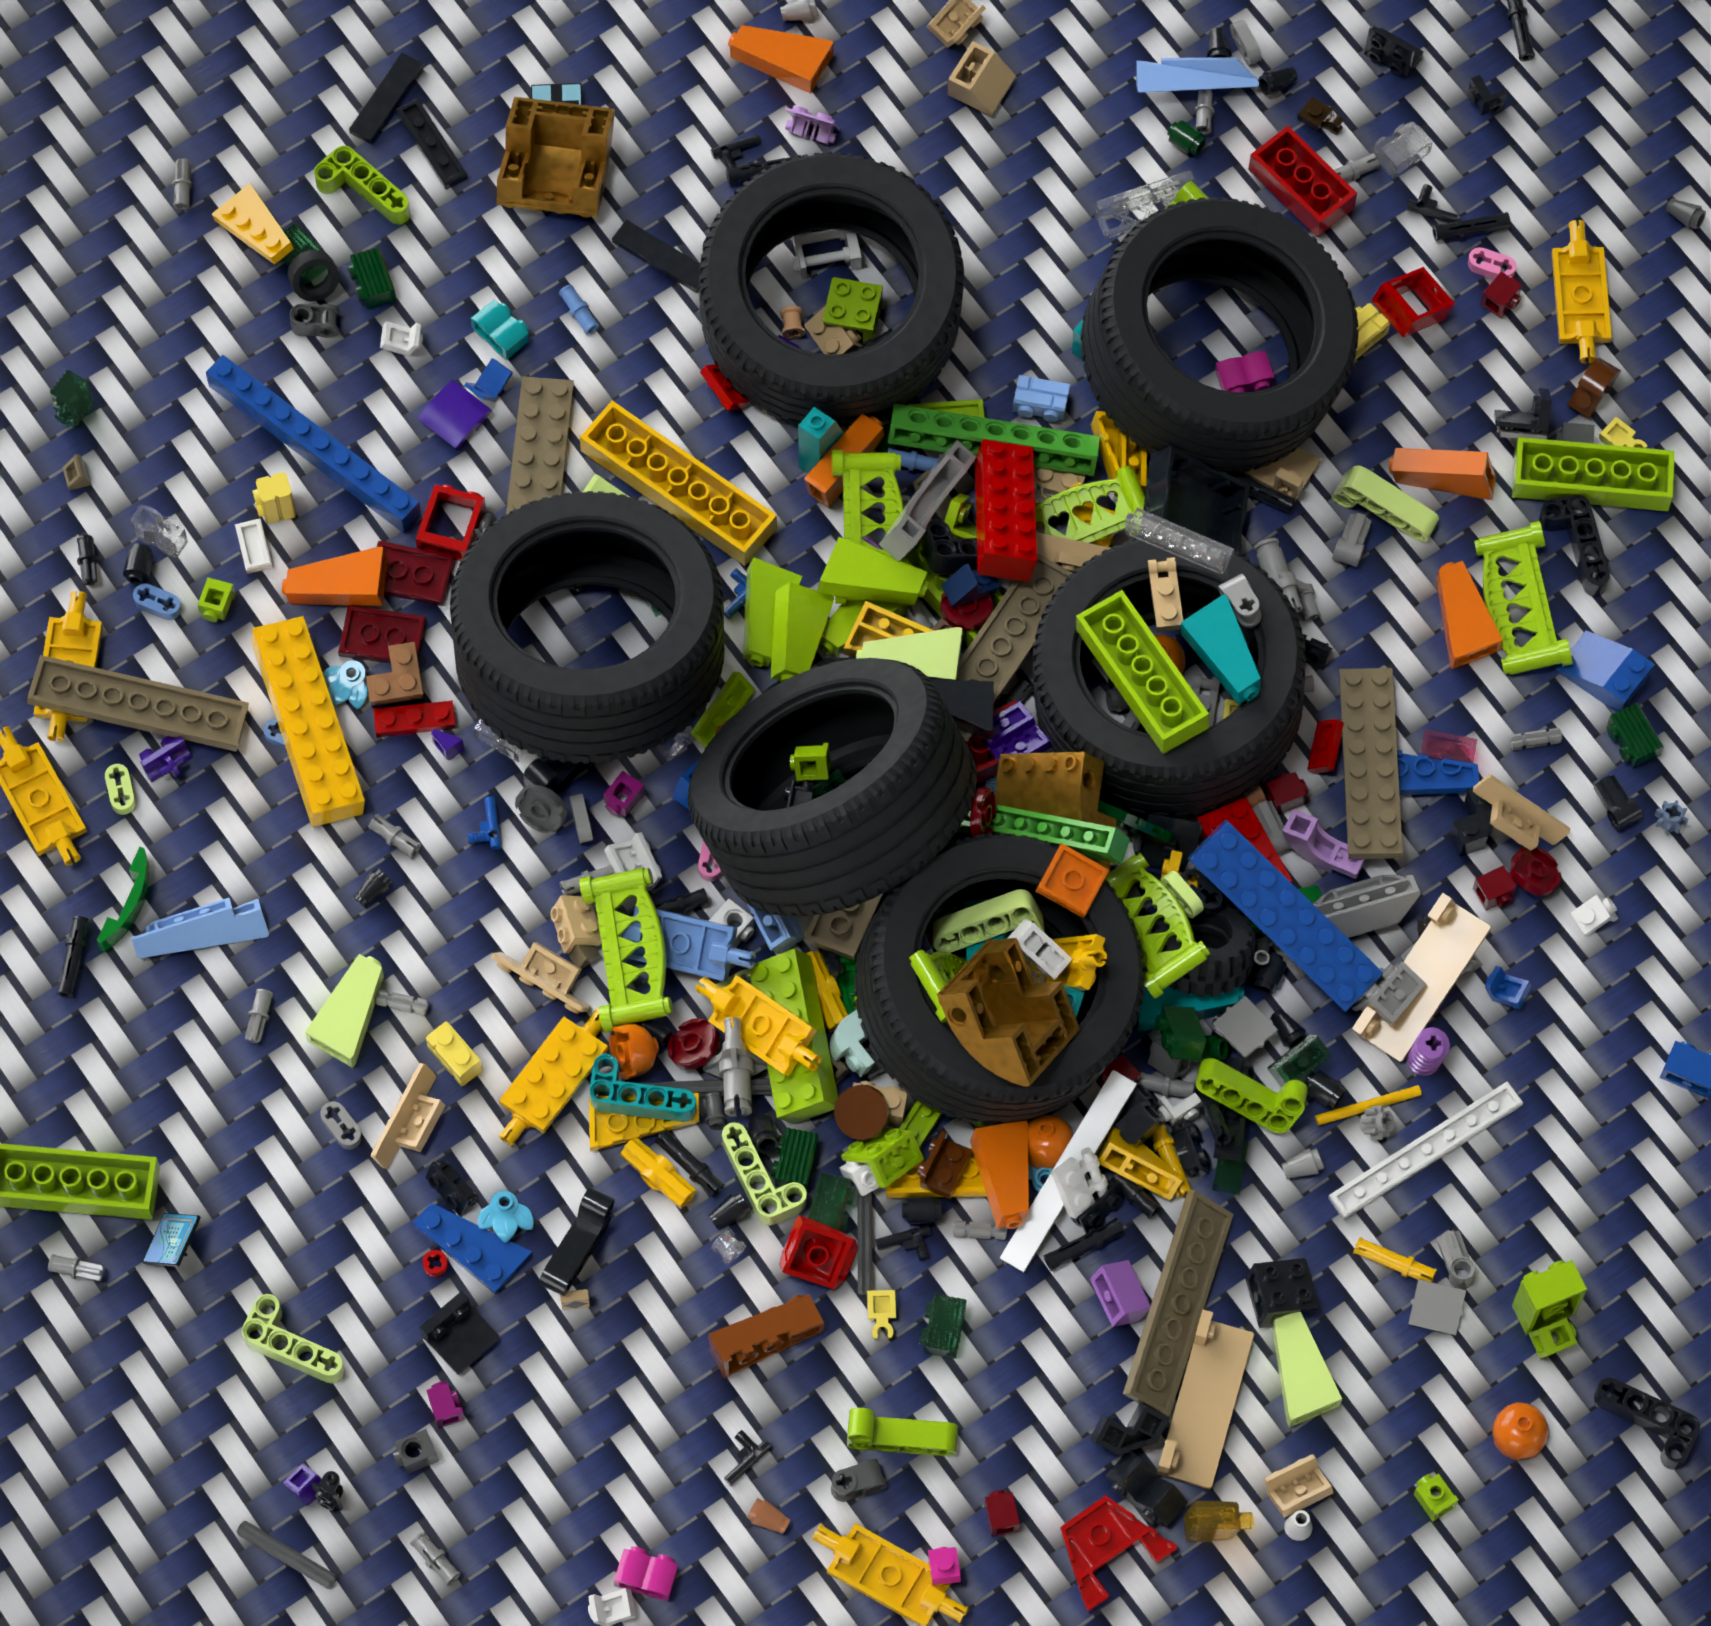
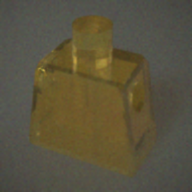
M1195 1501L1183 1515L1186 1543L1231 1540L1240 1529H1252L1254 1523L1252 1512H1239V1504L1237 1502Z

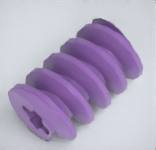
M1434 1027L1426 1028L1419 1033L1406 1059L1408 1067L1412 1072L1420 1076H1428L1438 1070L1450 1048L1449 1039L1446 1034Z

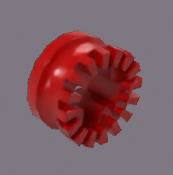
M431 1250L424 1255L422 1261L426 1274L434 1278L445 1274L448 1261L442 1251ZM438 1257L442 1266H435L434 1269H431L429 1260H436Z

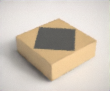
M586 1289L568 1291L565 1296L560 1295L562 1310L590 1307L588 1290Z

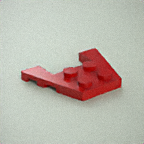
M1106 1495L1060 1527L1062 1539L1085 1609L1088 1613L1109 1599V1594L1093 1574L1098 1569L1137 1542L1142 1544L1156 1565L1178 1549L1176 1544L1163 1538L1156 1530L1146 1526L1136 1519L1135 1515Z

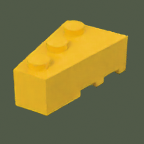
M1096 411L1091 422V428L1095 436H1100L1099 451L1109 480L1117 477L1116 471L1124 466H1131L1135 470L1144 492L1147 476V450L1145 448L1141 449L1137 443L1131 442L1128 435H1123L1121 430L1113 425L1114 421L1108 419L1106 412Z
M865 601L843 648L844 655L856 656L857 650H862L863 642L934 630Z

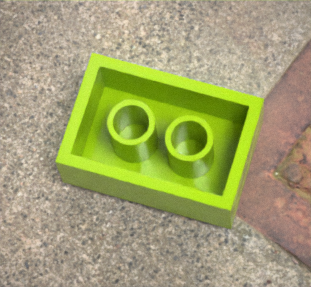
M1563 1260L1557 1261L1548 1267L1549 1270L1541 1273L1533 1271L1523 1277L1512 1307L1526 1335L1555 1321L1577 1314L1587 1288L1573 1260L1566 1263Z

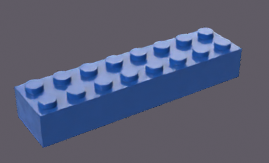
M1224 820L1187 858L1345 1012L1383 974L1358 947L1227 820Z

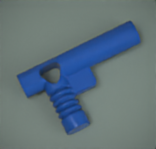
M737 568L730 574V577L736 580V582L738 581L739 584L734 588V593L738 596L724 609V615L728 619L745 604L747 576Z
M486 797L484 802L487 821L479 823L480 833H467L468 844L490 841L491 849L497 850L501 848L495 798ZM496 833L497 837H490V835Z

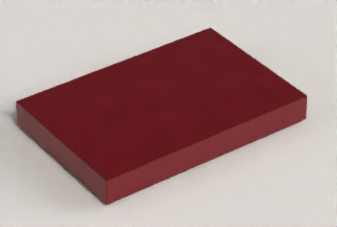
M378 541L377 547H383L389 558L384 595L443 606L455 556Z
M348 605L338 655L340 657L391 664L388 646L415 642L418 660L426 625V616Z

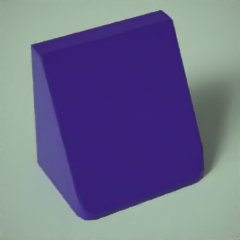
M437 729L431 731L433 744L447 760H451L464 750V743L461 738Z
M302 1463L283 1484L308 1506L316 1499L311 1484L314 1482L319 1485L321 1478Z

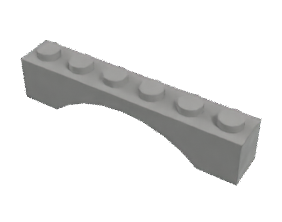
M956 440L939 457L879 545L899 562L920 540L926 531L929 520L949 492L969 469L976 456Z

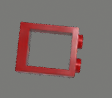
M1424 267L1381 284L1371 300L1403 338L1444 321L1455 305V302ZM1413 290L1430 311L1418 315L1401 294Z
M434 484L416 536L417 548L453 555L455 560L461 561L477 537L474 530L479 528L482 515L485 513V497L473 491L466 493L456 490V488L450 485L439 486ZM439 500L474 509L463 541L429 532Z

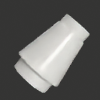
M1299 1510L1286 1519L1284 1528L1286 1534L1291 1539L1302 1541L1311 1535L1313 1526L1308 1513Z

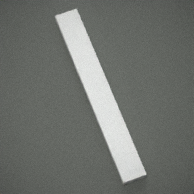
M1114 1070L1111 1072L1054 1169L1070 1157L1077 1159L1078 1162L1083 1159L1081 1151L1084 1148H1091L1093 1155L1097 1153L1136 1088L1137 1083ZM1051 1174L1029 1208L1024 1223L1017 1228L1000 1257L1002 1261L1023 1273L1064 1208V1203Z
M1505 1082L1328 1196V1199L1345 1220L1523 1105L1522 1100L1510 1084Z

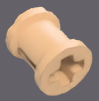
M787 306L780 310V316L783 318L784 324L782 329L784 338L796 339L804 336L805 330L801 324L803 309L801 307Z

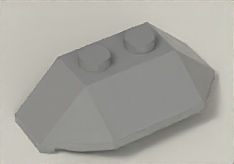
M1380 875L1332 889L1312 904L1349 938L1399 923L1420 896V890L1413 875Z

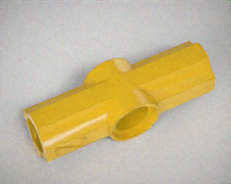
M810 951L806 954L810 955L812 959L822 1016L829 1032H834L839 1023L848 1014L841 1001V993L837 982L832 975H829L819 951Z
M637 1137L631 1139L621 1151V1157L640 1173L644 1182L653 1190L661 1191L680 1209L684 1206L686 1207L697 1193L696 1189L677 1173L676 1168L667 1158L660 1154L656 1155Z

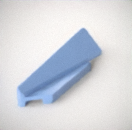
M1237 57L1161 58V64L1136 61V87L1138 92L1259 87L1258 78Z
M226 898L153 921L146 926L147 933L133 936L131 939L137 957L145 958L265 938L269 936V932L258 899L233 908L230 898Z

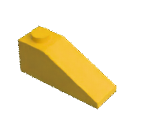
M1113 1127L1101 1146L1098 1157L1100 1165L1170 1201L1183 1181V1177L1144 1144H1128L1120 1136L1121 1131Z

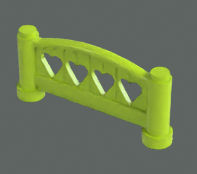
M832 450V476H843L844 539L894 558L886 550L877 549L864 541L863 538L877 529H883L887 533L904 509L901 492L895 476V471L901 470V455H896L895 453H843V450ZM875 478H881L884 480V486L881 489L885 495L882 498H876L861 488ZM881 503L885 507V511L882 513L885 517V522L878 524L861 513L875 504ZM834 595L835 604H846L847 600H868Z
M1124 466L1116 471L1117 477L1115 479L1079 485L1055 494L1035 506L1036 524L1043 523L1045 525L1044 534L1091 544L1132 526L1136 535L1140 536L1145 494L1135 470L1131 466ZM1111 492L1118 494L1114 515L1097 504L1099 497H1107ZM1088 502L1092 503L1094 508L1090 525L1074 516L1073 509L1083 507ZM1061 513H1068L1069 521L1066 535L1048 524L1049 519L1052 517L1058 518Z
M1540 521L1531 522L1528 527L1480 537L1479 540H1475L1477 556L1483 555L1484 557L1483 595L1485 606L1503 639L1501 647L1506 653V658H1502L1501 662L1504 674L1510 673L1512 675L1561 663L1562 666L1572 665L1573 661L1568 639L1558 641L1556 639L1535 548L1545 546ZM1499 558H1505L1520 564L1507 576H1500L1498 574L1500 567L1496 564V561ZM1505 581H1510L1525 587L1513 599L1507 600L1504 598L1506 591L1501 586ZM1510 605H1516L1531 611L1518 623H1511L1509 621L1511 614L1507 612V608ZM1520 628L1536 635L1523 647H1517L1514 644L1516 637L1512 635V632Z
M1139 853L1138 855L1134 854L1108 872L1105 879L1115 889L1116 896L1118 898L1121 897L1123 904L1129 911V918H1132L1135 928L1138 931L1137 939L1141 941L1144 955L1142 962H1144V965L1149 970L1145 973V981L1143 983L1154 999H1157L1164 994L1163 989L1207 960L1210 952L1202 941L1195 942L1190 922L1181 904L1161 881L1146 871V868L1150 865L1143 855ZM1140 882V888L1145 890V894L1141 897L1125 899L1132 885ZM1147 900H1152L1153 907L1158 908L1157 912L1152 915L1137 917ZM1164 917V923L1170 925L1166 932L1149 934L1158 918ZM1172 935H1177L1176 940L1182 943L1181 948L1174 951L1161 952L1168 938Z
M642 867L598 878H593L592 876L580 878V891L584 903H596L611 1004L599 1007V1018L603 1031L605 1033L612 1032L613 1027L668 1016V1013H673L671 998L664 997L663 995L666 976V950L661 922L651 896L647 891V887L653 884L650 868L645 869ZM631 896L637 897L635 906L638 907L639 913L635 917H630L616 911ZM634 922L641 923L639 931L642 933L643 938L638 943L619 937ZM643 947L645 949L643 957L647 960V964L644 968H637L624 963L637 948ZM642 973L649 975L647 983L650 984L651 989L647 994H641L627 988Z
M924 950L917 951L909 957L911 960L910 964L936 1006L937 1011L935 1013L940 1022H947L937 994L967 963V954L960 958L948 952H934L929 955Z

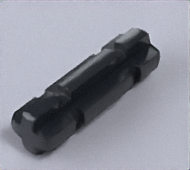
M819 947L817 948L828 973H831L833 977H838L839 973L844 972V967L837 954Z

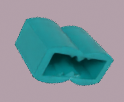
M492 300L471 318V327L502 358L507 360L529 342V328L522 320L517 321L511 316L512 313L507 305Z

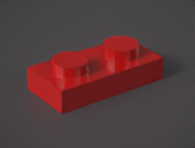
M705 365L700 373L706 380L707 385L717 395L722 406L727 411L745 409L749 404L748 398L742 397L731 386V382H727L718 369L719 365Z
M1339 719L1317 722L1307 770L1313 774L1334 771L1344 723Z

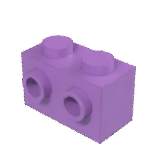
M1129 1260L1102 1265L1090 1278L1112 1327L1138 1322L1150 1310L1151 1306L1148 1297L1145 1295Z

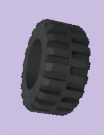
M1216 899L1206 900V904L1210 902L1215 904ZM1223 902L1222 909L1214 915L1201 912L1194 918L1187 916L1195 942L1202 941L1204 945L1216 949L1208 950L1210 955L1207 956V960L1168 987L1173 990L1179 989L1185 995L1191 993L1196 994V997H1204V995L1215 997L1219 996L1222 992L1227 994L1233 991L1234 987L1238 988L1249 977L1253 967L1256 934L1250 920L1246 916L1244 917L1242 911L1238 908L1233 909L1231 904ZM1164 917L1156 920L1152 934L1168 931L1170 925L1164 923ZM1172 935L1168 938L1161 952L1174 951L1181 948L1182 943L1177 942V935Z

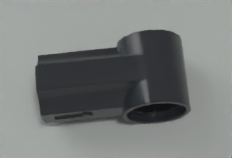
M1608 775L1594 785L1593 789L1606 807L1608 819L1616 830L1619 831L1642 819V812L1638 803L1633 798L1627 796L1614 775Z

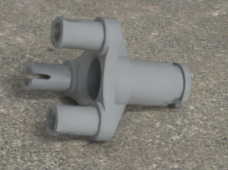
M1269 538L1255 544L1253 548L1254 551H1257L1256 557L1260 568L1264 569L1268 573V577L1273 578L1282 588L1283 595L1288 597L1295 613L1302 610L1304 621H1312L1320 617L1321 614L1313 597L1315 591L1312 584H1306L1296 579L1295 574L1289 571L1282 549L1278 546L1279 540Z
M731 1017L724 1019L725 1041L723 1042L722 1051L721 1036H719L718 1049L712 1059L703 1065V1071L723 1078L725 1114L730 1117H737L736 1106L740 1104L742 1117L752 1113V1107L750 1106L752 1102L751 1077L768 1068L764 1060L745 1047L741 1037V1019L733 1017L734 1027L732 1028Z

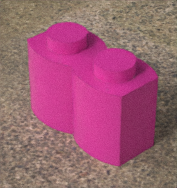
M1266 351L1253 352L1242 357L1229 358L1216 363L1215 372L1221 390L1255 392L1274 386L1275 377Z
M631 1547L630 1550L624 1549L615 1575L614 1586L622 1589H631V1592L641 1593L659 1600L669 1601L678 1572V1564L674 1563L673 1558L659 1554L658 1557H651L647 1555L646 1550L639 1547Z

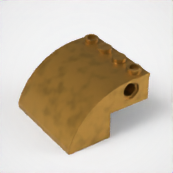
M514 97L506 123L505 153L497 177L496 205H504L507 208H528L532 211H552L557 214H577L582 217H597L608 172L615 109Z
M1087 752L1000 754L995 790L997 805L1115 828L1117 819L1097 811L1104 768L1103 760L1088 755ZM1089 858L1108 868L1110 872L1111 862Z
M1017 938L988 939L937 994L939 1004L942 1006L952 1031L968 1053L983 1067L997 1076L1021 1086H1030L1080 1030L1062 981L1034 984Z

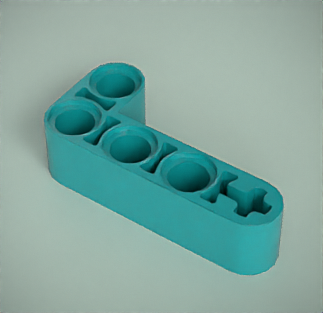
M602 1054L595 1059L589 1089L591 1105L595 1110L687 1122L695 1117L696 1098L691 1091L618 1081V1062L613 1055ZM608 1066L613 1070L608 1074L600 1072V1069ZM600 1092L609 1094L605 1099L595 1097ZM627 1095H632L636 1097V1100L627 1103L623 1101V1098ZM657 1098L664 1101L659 1106L650 1104L653 1099ZM669 1100L673 1101L671 1102L672 1107H669ZM683 1103H688L685 1108H680Z

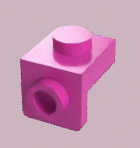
M938 1547L928 1550L932 1585L961 1582L956 1547Z

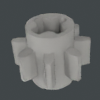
M1383 1105L1371 1106V1109H1365V1114L1360 1118V1128L1364 1134H1371V1140H1381L1383 1137L1390 1136L1389 1132L1394 1127V1118L1390 1111L1383 1112Z

